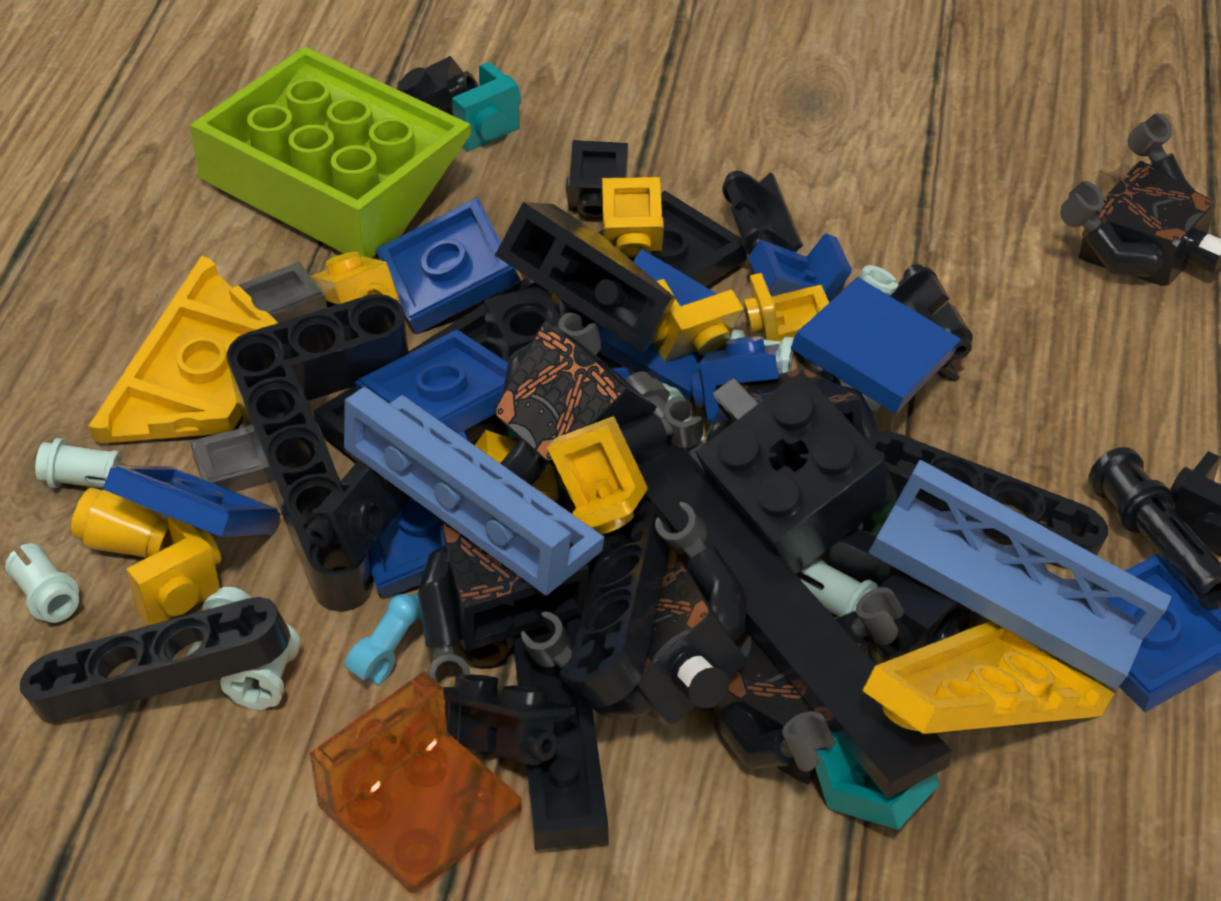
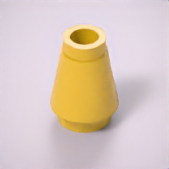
M93 487L87 489L80 498L73 514L71 534L76 538L82 539L84 547L88 549L148 558L173 545L168 521H165L164 518L138 503L105 490L101 491Z

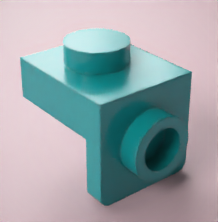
M491 62L479 65L480 86L452 98L453 116L471 124V135L462 146L466 152L520 129V89L511 76L505 75Z
M832 731L830 732L836 744L832 748L816 749L819 763L815 769L828 809L896 830L902 827L940 785L936 773L888 798Z

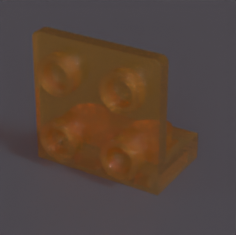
M425 671L309 753L318 806L410 893L419 892L522 810L521 797L447 733L443 687Z

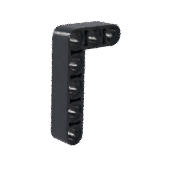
M374 294L247 332L237 337L230 344L227 351L236 401L313 594L320 605L332 611H350L363 605L370 597L373 584L368 551L356 566H350L342 545L329 543L326 547H319L313 544L305 534V529L308 526V514L314 508H318L332 491L343 492L339 484L341 480L307 401L356 386L355 382L360 378L409 354L403 307L398 300L388 295ZM342 566L347 567V568L344 569V570H338V571L332 570V569H334V568H336V567H342Z

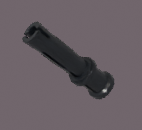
M1118 447L1101 456L1092 466L1088 475V484L1097 496L1111 501L1116 507L1118 521L1126 530L1137 534L1141 533L1148 540L1168 567L1190 590V593L1202 608L1215 609L1220 607L1221 563L1192 528L1176 513L1173 508V495L1169 488L1163 482L1152 480L1144 471L1142 458L1135 450L1129 447Z

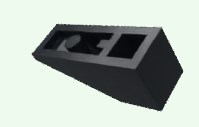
M523 202L495 254L496 257L640 352L647 351L676 297L605 237L554 204Z

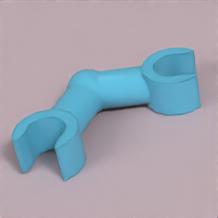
M418 593L411 595L398 594L389 601L387 611L372 635L361 639L348 653L344 664L345 668L362 680L367 678L377 686H380L387 679L395 664V654L393 651L409 626L416 621H421Z

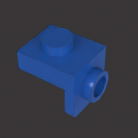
M827 233L822 236L807 256L760 240L748 256L755 274L762 273L771 297L821 284L828 301H830L835 293L842 289L852 271L837 237Z
M761 336L743 337L727 341V350L705 353L700 361L701 370L692 371V389L696 407H706L708 423L713 422L717 412L720 410L718 407L719 403L715 400L712 393L733 377L738 383L779 378L783 368L780 344L764 345V337Z

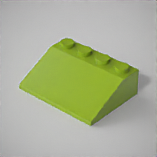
M304 46L191 123L190 130L200 179L342 253L358 251L360 256L373 258L378 254L376 249L403 234L471 135V124Z

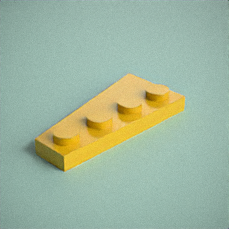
M992 621L876 665L862 690L883 705V712L894 723L909 730L920 731L923 734L1101 717L1115 693L1079 669Z

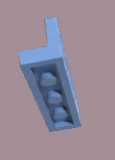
M364 386L345 399V450L547 596L602 552L604 536L405 396L401 395L391 403H387Z
M919 460L868 552L1115 690L1128 676L1143 639L1166 612L1172 598L1170 595L922 460ZM921 488L947 502L951 511L940 512L915 497ZM994 528L1010 537L1013 545H1001L986 537L983 529ZM1044 563H1058L1073 572L1075 579H1063L1047 570ZM1120 597L1143 611L1136 619L1110 605L1107 598Z

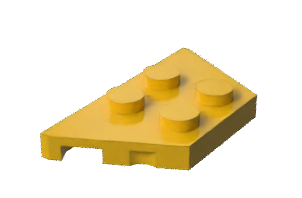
M201 256L88 425L93 441L101 444L214 435L233 430L242 414L236 401L228 365V348L237 337L278 322L266 311L257 309L253 305L252 298L238 284L231 287L218 274L216 264L210 258Z

